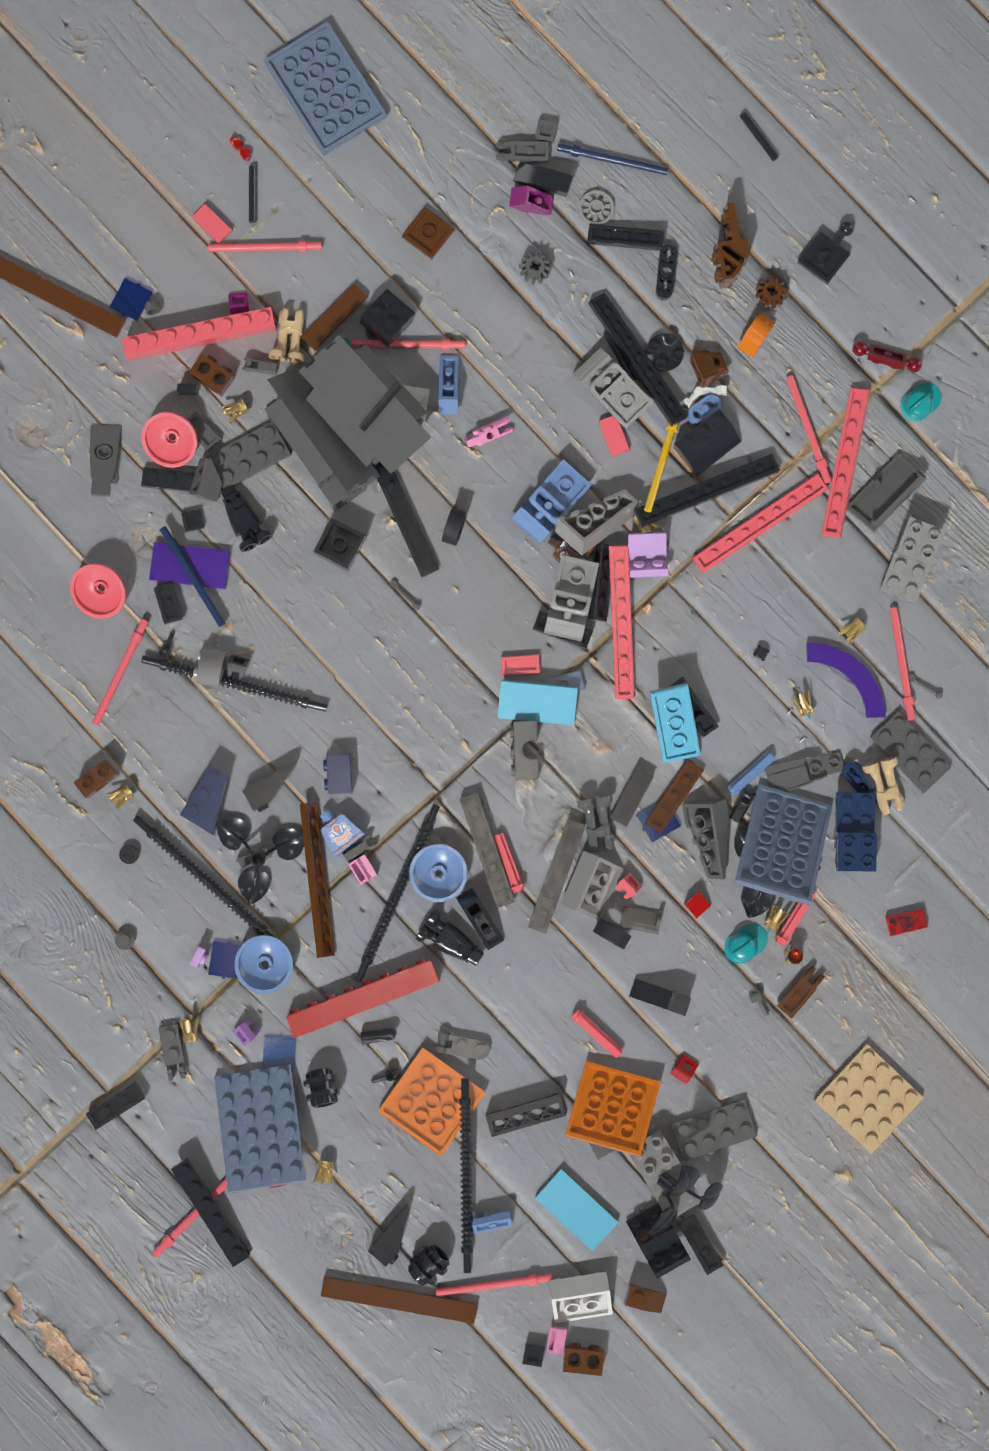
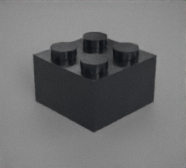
M386 289L362 313L360 324L384 345L389 347L412 324L416 313L390 290Z
M331 517L313 552L315 555L349 572L366 540V536Z

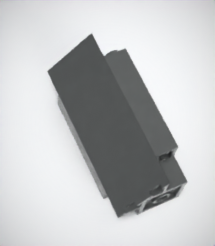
M338 335L333 339L334 341L328 348H323L310 364L299 370L314 388L306 400L366 467L373 463L377 465L380 462L391 474L431 438L421 426L427 411L367 345L354 351ZM397 382L402 388L364 432L359 426Z
M299 366L267 379L280 398L278 400H271L266 405L265 412L269 421H273L328 499L331 508L336 512L363 493L365 487L379 478L380 475L372 464L366 467L306 400L314 388L299 372L303 368Z

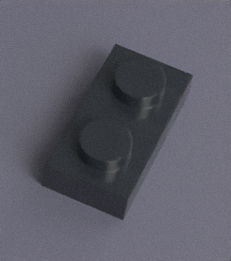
M173 583L155 587L154 592L164 625L183 620Z

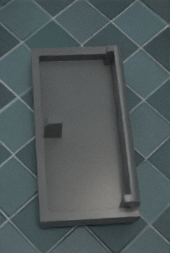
M898 454L848 504L847 511L874 533L927 477Z

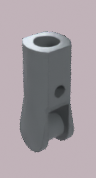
M244 358L245 366L242 367L243 371L270 375L277 374V362ZM253 363H258L257 369L252 368Z
M267 845L259 848L264 852H267L269 850ZM250 853L236 860L240 864V871L254 866L252 863L248 865L245 859L251 857ZM271 853L266 856V860L272 857Z

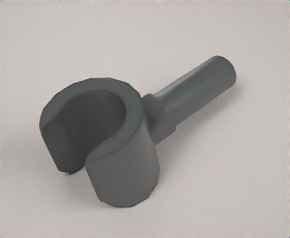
M758 991L749 993L751 1003L758 1002L764 1015H769L763 1004L761 994Z

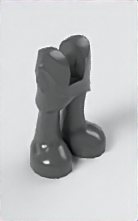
M613 797L595 798L600 826L598 827L595 820L594 800L576 801L578 808L584 811L586 817V832L591 852H598L597 838L604 837L603 841L606 851L612 850L614 836L611 833L608 820V806L613 802Z

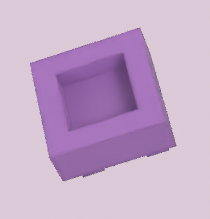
M251 1019L243 1022L232 1031L244 1047L260 1032L259 1029L251 1031L249 1028L253 1023Z

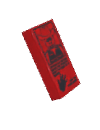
M924 909L885 917L890 936L928 928Z

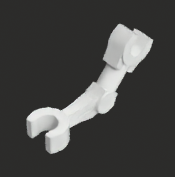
M721 385L715 388H701L698 386L692 395L681 401L680 404L682 407L687 406L689 410L702 395L727 396V386Z

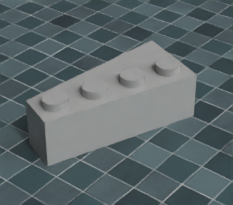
M622 490L604 498L603 501L597 504L594 502L583 510H576L571 512L569 516L557 518L555 532L580 555H583L635 515L634 509L638 506V500L626 490Z

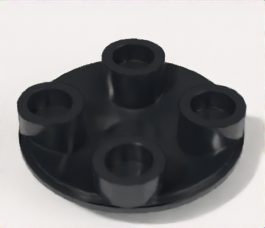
M663 333L656 335L649 341L646 354L657 370L671 371L682 362L684 349L682 343L675 335Z

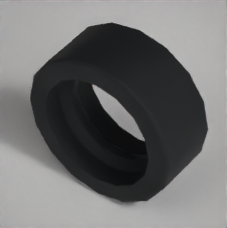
M456 508L451 509L442 535V542L454 546L457 545L467 512Z
M601 918L593 930L594 933L621 949H625L631 938L629 934Z

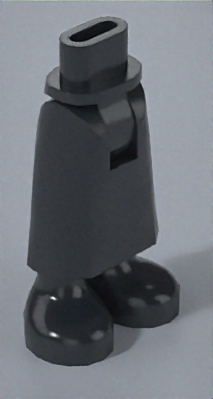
M234 485L222 490L221 494L224 498L222 501L225 505L235 536H241L242 542L239 545L241 552L250 551L257 546L254 539L250 536L248 529L252 530L258 545L266 543L273 537L270 530H262L259 527L263 522L248 501L241 495L240 491L236 490Z
M434 909L426 924L438 929L440 933L437 934L424 924L415 939L419 942L425 939L432 940V947L476 966L484 953L478 950V946L450 921L443 923L440 920V912Z

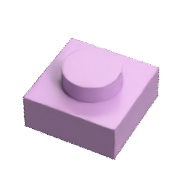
M198 947L190 965L196 968L200 965L203 966L208 958L207 950Z

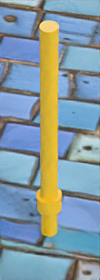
M667 423L666 437L644 508L646 512L652 511L674 433L677 432L679 424L671 427Z

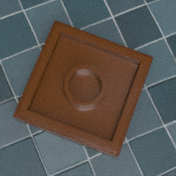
M424 207L402 235V238L433 260L455 229Z

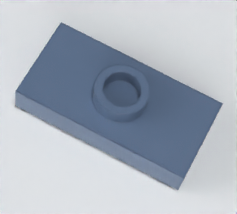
M580 671L543 680L544 684L578 687V691L585 690Z

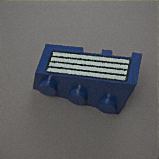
M209 766L180 815L210 834L215 835L229 776Z

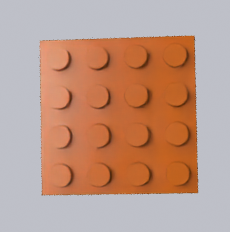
M422 1047L378 1112L442 1156L462 1128L459 1126L462 1124L459 1121L462 1118L459 1115L462 1113L459 1110L461 1107L459 1105V1098H461V1078L466 1077ZM470 1080L469 1098H471V1105L469 1107L471 1110L469 1113H472L486 1092Z
M586 1061L565 1136L641 1157L661 1081Z

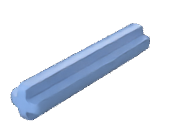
M769 751L766 752L728 786L729 792L732 795L739 793L775 760L773 754Z

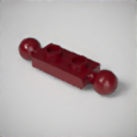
M862 341L854 343L852 351L856 356L868 355L867 360L876 364H884L893 369L904 370L906 366L913 373L920 371L922 368V362L919 358L907 359V354L874 344L867 347Z

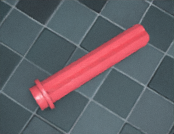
M504 834L494 835V842L512 887L510 889L513 890V893L524 890L523 886L525 884H522Z
M797 903L779 934L775 935L777 943L782 946L789 944V938L810 905Z
M578 1009L571 1016L573 1022L576 1021L615 1058L619 1057L623 1049L583 1013L584 1010Z

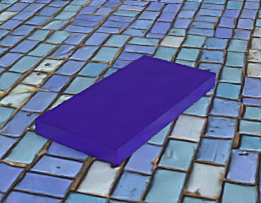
M154 542L149 580L193 586L172 550H169L166 546V543ZM178 546L203 587L226 589L230 551Z

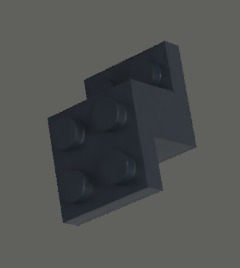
M658 1203L626 1221L657 1279L691 1260L672 1225L662 1233L648 1234L663 1212Z

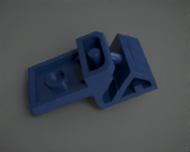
M836 792L834 848H836L835 865L837 871L876 872L875 793Z

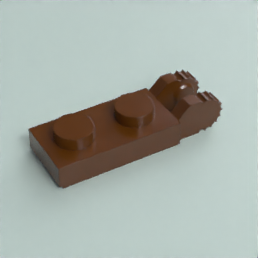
M813 966L803 977H800L776 1005L791 1019L817 990V986L825 978L821 974L811 985L807 979L816 970Z

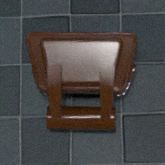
M692 350L690 363L701 388H705L715 382L722 374L724 375L729 372L721 352Z

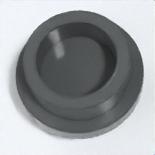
M121 931L115 937V944L121 950H128L134 945V936L129 931Z

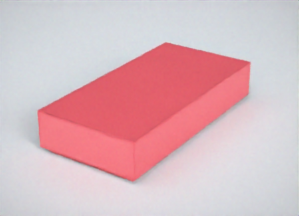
M206 204L192 216V219L218 244L232 232Z
M614 416L598 421L611 457L628 452L629 447L621 425Z
M539 654L501 657L502 676L540 674Z

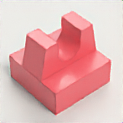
M629 872L615 889L619 891L623 888L627 892L623 897L628 899L634 896L642 885Z

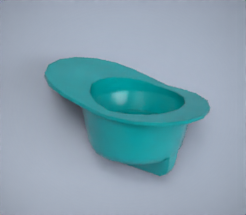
M929 382L921 383L913 388L901 400L900 412L903 417L908 421L918 422L930 415L941 403L942 396L939 388Z
M748 924L742 927L726 940L724 951L727 958L736 964L750 961L765 949L768 942L767 934L761 926L756 924Z

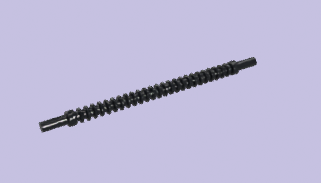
M142 656L141 663L159 667L162 671L169 670V672L174 671V674L179 672V675L184 674L185 677L187 675H190V678L193 677L194 667L190 668L189 665L185 667L184 664L179 665L178 662L174 664L173 661L170 663L167 659L159 660ZM226 675L221 680L222 687L227 685V688L231 686L232 689L237 688L238 691L242 689L243 692L248 691V694L253 692V695H256L257 693L259 697L264 695V698L268 696L269 699L274 698L275 701L279 699L282 702L283 700L286 704L287 702H290V705L295 703V706L300 705L304 709L309 707L324 712L327 711V704L309 700V697L303 696L301 698L300 695L296 697L295 694L290 695L289 692L287 694L284 691L279 692V689L274 691V688L269 689L268 686L263 688V685L259 687L258 684L253 685L252 682L248 684L247 681L242 682V679L237 681V678L234 680L232 677L226 678Z
M433 804L426 821H423L421 825L422 830H419L420 835H417L416 844L412 845L414 848L410 850L411 855H408L407 864L403 865L402 875H399L400 879L396 880L398 884L394 885L393 895H390L391 899L387 901L389 904L385 905L386 910H383L382 920L378 921L380 924L376 925L375 935L371 936L373 940L369 941L371 944L367 946L368 950H365L366 955H363L361 958L362 964L354 979L360 983L369 965H372L374 961L372 958L376 956L374 954L375 951L378 952L379 942L383 941L381 937L385 936L383 933L387 931L388 922L392 921L390 917L394 916L393 911H396L395 906H398L397 902L401 901L399 897L403 896L404 886H407L406 882L410 881L408 877L411 862L415 855L422 850V846L426 845L424 842L428 841L429 831L433 830V822L440 809V806Z
M138 815L133 819V822L147 833L146 836L149 839L153 838V842H157V846H162L161 849H165L166 854L170 853V857L173 856L174 861L178 860V864H182V868H186V872L190 871V875L195 876L194 879L198 878L199 883L202 882L203 886L206 885L207 890H211V894L215 893V897H219V901L223 900V904L228 905L227 908H232L231 911L236 912V916L240 915V919L243 918L244 923L248 922V926H252V930L255 929L257 935L275 937L267 930V926L261 925V921H256V917L253 918L252 913L248 914V910H244V906L241 907L239 902L236 903V899L231 898L232 895L228 896L227 891L224 892L223 888L220 889L219 884H215V880L211 881V877L208 878L207 873L203 874V870L198 869L199 866H194L195 863H191V859H186L187 856H183L182 851L178 852V848L175 849L174 844H170V840L166 841V837H162V833L158 834V830L155 827L149 826Z
M461 1078V1098H459V1105H461L459 1110L462 1111L459 1114L462 1116L459 1119L462 1122L459 1125L462 1127V1130H460V1133H462L460 1135V1138H462V1141H460V1144H462L460 1147L462 1150L460 1152V1155H462L460 1158L462 1161L460 1163V1166H462L460 1177L463 1178L460 1180L463 1183L460 1186L463 1189L460 1192L463 1194L460 1197L463 1200L460 1203L463 1205L461 1208L463 1211L461 1213V1216H463L461 1219L463 1222L461 1224V1227H463L461 1230L463 1233L461 1236L463 1238V1241H461L463 1244L461 1246V1253H463L464 1273H471V1253H473V1246H471L473 1243L471 1240L473 1238V1235H471L473 1230L470 1223L473 1221L470 1218L473 1215L470 1213L473 1209L470 1207L473 1204L470 1201L472 1199V1196H470L472 1194L470 1190L472 1188V1185H470L472 1182L470 1179L472 1177V1174H470L472 1171L470 1168L472 1165L470 1163L472 1152L469 1151L472 1149L469 1146L472 1143L469 1140L472 1137L469 1135L472 1132L469 1129L472 1126L469 1124L471 1121L469 1118L471 1116V1113H469L471 1110L469 1107L471 1105V1098H469V1078Z

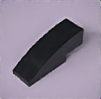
M519 163L513 182L530 186L548 194L551 192L567 198L573 176L549 168Z

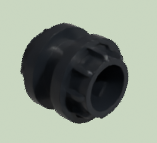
M316 1069L305 1075L304 1087L310 1088L311 1094L306 1095L307 1102H311L312 1107L321 1108L337 1103V1096L340 1095L339 1088H333V1082L337 1081V1075L333 1074L331 1069Z
M437 1245L424 1246L420 1249L421 1257L414 1255L410 1259L408 1271L411 1277L421 1286L433 1285L437 1282L436 1274L444 1275L448 1271L449 1258Z

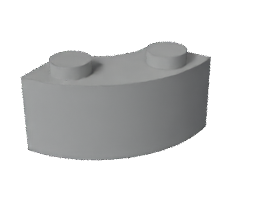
M211 648L199 650V665L194 667L193 679H196L195 682L197 684L220 687L226 667L228 651Z

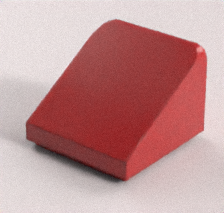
M699 891L684 904L696 919L711 906Z
M682 1054L670 1074L687 1084L699 1064Z

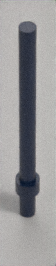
M558 143L557 151L569 153L573 157L582 156L666 176L668 173V168L581 149V146L577 145L568 146Z
M166 526L162 527L159 531L167 542L166 546L174 553L219 628L226 624L178 547L179 543L176 538L172 537Z

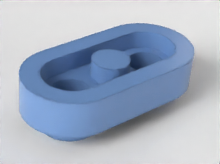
M707 395L688 410V421L694 425H699L721 408V400L716 395ZM693 413L697 414L698 418H695Z

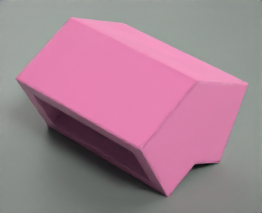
M365 854L348 864L360 885L377 876Z
M559 1326L550 1327L546 1351L553 1354H563L567 1328Z

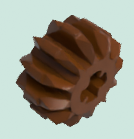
M769 276L767 277V282L762 279L760 285L756 287L758 293L755 294V297L761 298L758 302L759 304L766 303L765 309L768 308L769 304H771L772 309L776 308V304L782 306V300L787 298L784 293L788 289L785 287L781 288L784 285V281L777 283L778 277H775L774 281H772ZM770 290L774 291L773 296L769 295Z

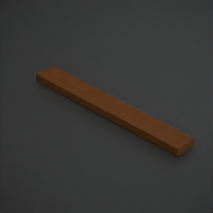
M0 256V279L115 338L118 337L125 324V320Z
M318 803L299 804L317 958L335 956Z
M324 1276L321 1297L474 1324L477 1303Z

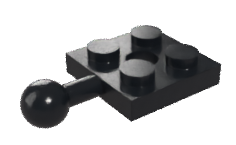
M849 221L842 222L839 226V233L833 240L820 231L797 263L828 285L850 256V253L839 244L845 236H850L853 233V224ZM819 255H828L829 261L826 263L821 262Z

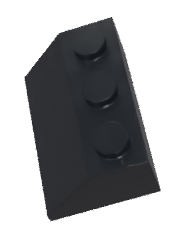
M718 409L677 441L673 449L694 475L698 477L741 443V440L731 422Z

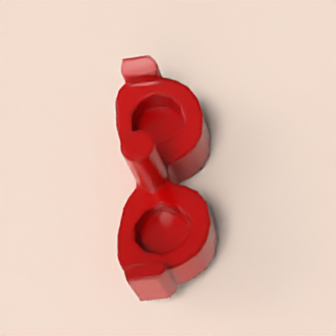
M231 137L229 140L233 148L240 152L244 161L248 162L251 157L250 150L243 148V142L239 138Z

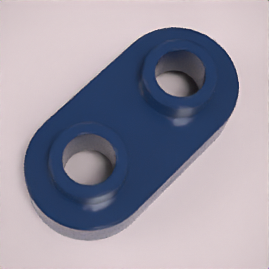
M849 761L844 765L842 773L857 793H872L875 790L874 780L863 771L862 766L858 762Z

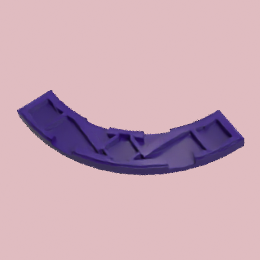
M806 643L807 662L833 667L855 685L863 701L866 718L886 717L880 689L870 672L857 659L836 647L820 643Z

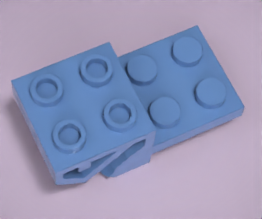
M563 459L510 519L539 544L556 526L557 518L565 516L589 489L591 484Z

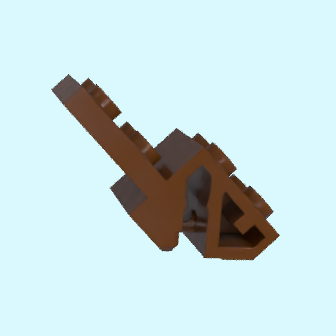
M734 202L727 203L723 210L721 223L722 226H725L724 241L717 242L716 248L713 249V254H711L712 264L716 265V272H714L715 283H719V289L729 288L733 285L750 255L748 238L740 239Z

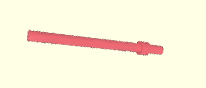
M299 240L295 243L208 244V252L278 250L307 252V250H322V242H307L306 240Z
M442 339V341L395 340L387 347L380 340H351V346L362 347L367 345L369 348H442V350H450V348H465V341H450V339Z
M791 375L786 379L817 461L815 463L817 470H820L824 483H830L832 480L827 469L829 467L828 463L823 458L794 376Z
M894 607L890 608L904 695L902 699L903 706L906 707L908 721H914L913 705H915L914 697L911 696L898 609Z
M141 619L136 631L132 633L130 637L132 640L92 723L100 724L138 643H141L144 637L142 635L148 621Z
M226 1178L210 1193L214 1200L227 1188ZM196 1208L170 1234H166L162 1238V1242L152 1251L155 1257H158L167 1247L170 1248L175 1243V1239L199 1216Z
M534 1273L528 1274L526 1277L436 1288V1295L443 1296L526 1284L534 1286L537 1283L551 1281L552 1273L541 1275Z

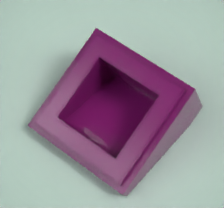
M247 292L228 294L231 315L249 312Z

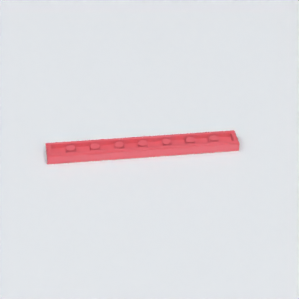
M850 388L821 533L822 536L841 538L870 396L869 389Z
M817 473L692 557L693 561L702 574L829 488Z
M628 545L609 546L615 699H633L634 676Z

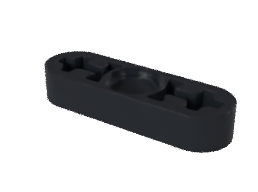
M664 245L663 250L659 253L655 293L657 298L662 301L670 299L673 293L677 251L672 245ZM666 250H670V254H673L669 258V263H665L666 255L663 253H666ZM669 268L672 274L670 277H663L661 270ZM663 282H667L666 290L669 291L665 296L659 291L663 288Z

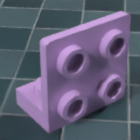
M666 532L628 534L630 578L668 576Z

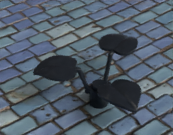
M229 818L221 819L217 822L219 839L226 848L238 850L241 844H244L251 854L250 861L255 866V871L245 870L238 878V888L249 905L263 898L270 887L269 875L266 872H258L259 867L265 863L266 856L277 850L280 858L293 860L300 855L304 848L303 833L296 829L284 828L278 830L272 837L275 847L267 852L260 849L253 851L248 843L244 841L250 834L249 826L244 820Z
M739 828L734 837V848L739 858L741 857L747 829ZM745 887L741 894V902L748 918L763 914L770 908L774 899L772 894Z
M682 1165L678 1180L668 1172H665L660 1176L657 1184L665 1190L663 1195L666 1196L670 1207L661 1213L648 1234L662 1233L670 1228L675 1221L677 1211L674 1210L675 1205L669 1196L670 1194L682 1195L684 1192H687L701 1200L698 1206L701 1210H707L718 1200L723 1184L715 1182L706 1189L703 1196H699L688 1189L697 1182L700 1176L698 1169Z

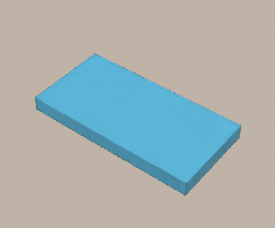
M501 680L498 718L574 725L578 687Z
M684 683L649 691L663 764L700 756L688 684Z
M562 1169L535 1197L591 1251L619 1223Z

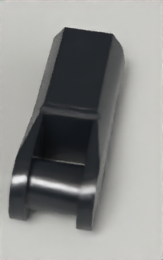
M745 788L729 818L740 824L756 793L752 794ZM743 797L749 800L747 805L741 802Z
M391 1028L360 1033L362 1045L379 1043L380 1041H390L395 1039L396 1032Z

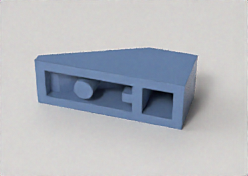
M440 356L439 414H458L459 356Z

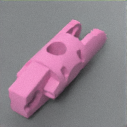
M503 417L473 430L472 434L464 437L467 446H481L496 438L514 432L510 426L500 430L497 429L508 424L510 421L509 417Z

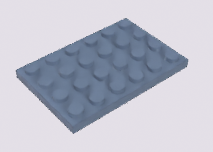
M328 21L264 59L268 70L323 156L387 118L386 112Z
M758 784L734 883L810 905L832 805Z
M291 1064L214 1076L228 1193L306 1181Z

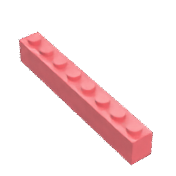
M268 307L123 337L122 343L125 357L128 361L277 330L272 308Z

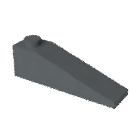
M710 798L682 803L685 824L687 828L691 829L694 837L692 841L694 845L697 844L700 851L699 858L708 879H725L729 826L727 800Z

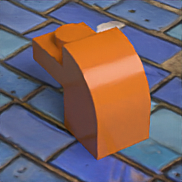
M759 313L737 348L753 358L772 330L775 322Z

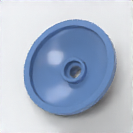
M443 844L430 845L420 850L413 858L409 870L410 881L414 890L422 898L432 902H445L456 897L464 888L467 880V866L461 854L454 848ZM436 870L442 871L441 877L435 876Z
M261 935L247 940L240 947L235 958V972L239 981L248 990L259 994L272 993L282 988L289 980L293 970V959L290 950L281 940L272 936ZM264 960L269 963L267 968L262 967Z

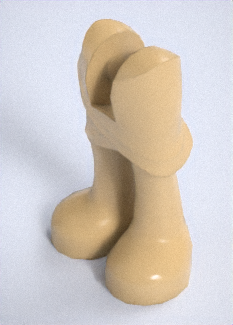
M284 307L280 311L278 318L280 324L278 343L276 348L269 351L268 357L275 361L285 362L287 338L289 334H292L287 361L289 363H303L304 354L300 352V336L303 335L304 312L297 309L295 321H290L289 308Z
M891 757L880 760L888 785L886 789L882 782L879 762L875 761L863 765V771L869 774L875 782L876 791L874 793L882 814H890L887 801L893 799L896 811H902L904 799L899 792L894 775V767L898 764V758Z

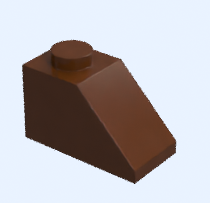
M629 1283L624 1304L625 1306L643 1311L662 1313L667 1294Z

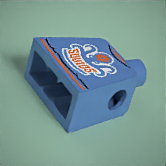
M328 809L320 816L326 824L321 829V832L336 858L365 836L342 813L335 818Z

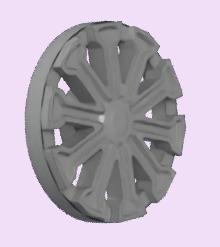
M590 191L581 198L579 203V214L586 224L604 225L611 219L614 212V204L611 197L603 191ZM602 195L603 199L600 201L599 196ZM597 216L600 218L601 222H597Z

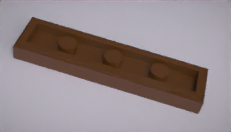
M353 284L301 336V339L316 351L368 297Z
M688 760L645 824L661 834L704 770Z

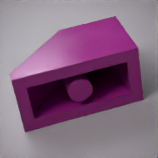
M530 186L511 188L509 207L521 212L551 215L553 196Z

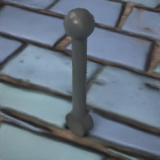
M392 580L390 582V586L396 588L413 605L415 610L420 609V604L414 602L398 586L397 581Z
M913 674L908 675L909 682L917 683L935 694L938 699L943 697L942 692H937L920 682Z

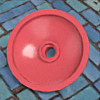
M174 412L155 414L145 423L142 430L141 439L146 454L161 466L169 468L183 466L196 453L198 446L197 433L193 425L180 414ZM171 433L175 434L176 438H172Z
M99 563L87 564L81 567L72 577L70 583L72 599L75 605L86 615L99 619L109 618L117 614L123 607L126 600V587L120 575L112 568Z

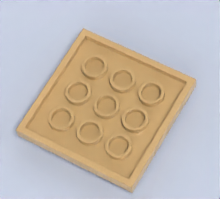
M865 1044L814 1101L862 1147L872 1154L924 1097L868 1044Z

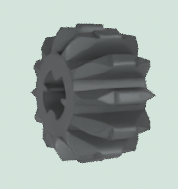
M529 252L528 259L522 257L523 263L519 264V268L522 269L520 276H525L526 282L532 279L533 285L535 280H538L541 284L543 282L542 277L548 279L549 275L547 273L551 272V268L548 267L550 260H545V254L538 257L539 252H535V256H532ZM532 265H535V267H538V271H535V269H532Z

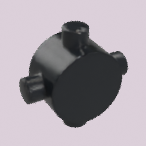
M758 645V649L753 653V656L761 659V661H765V657L770 651Z

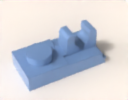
M484 1209V1216L482 1218L477 1216L476 1211L473 1212L474 1222H472L474 1234L512 1226L510 1211H498L489 1216L487 1209Z

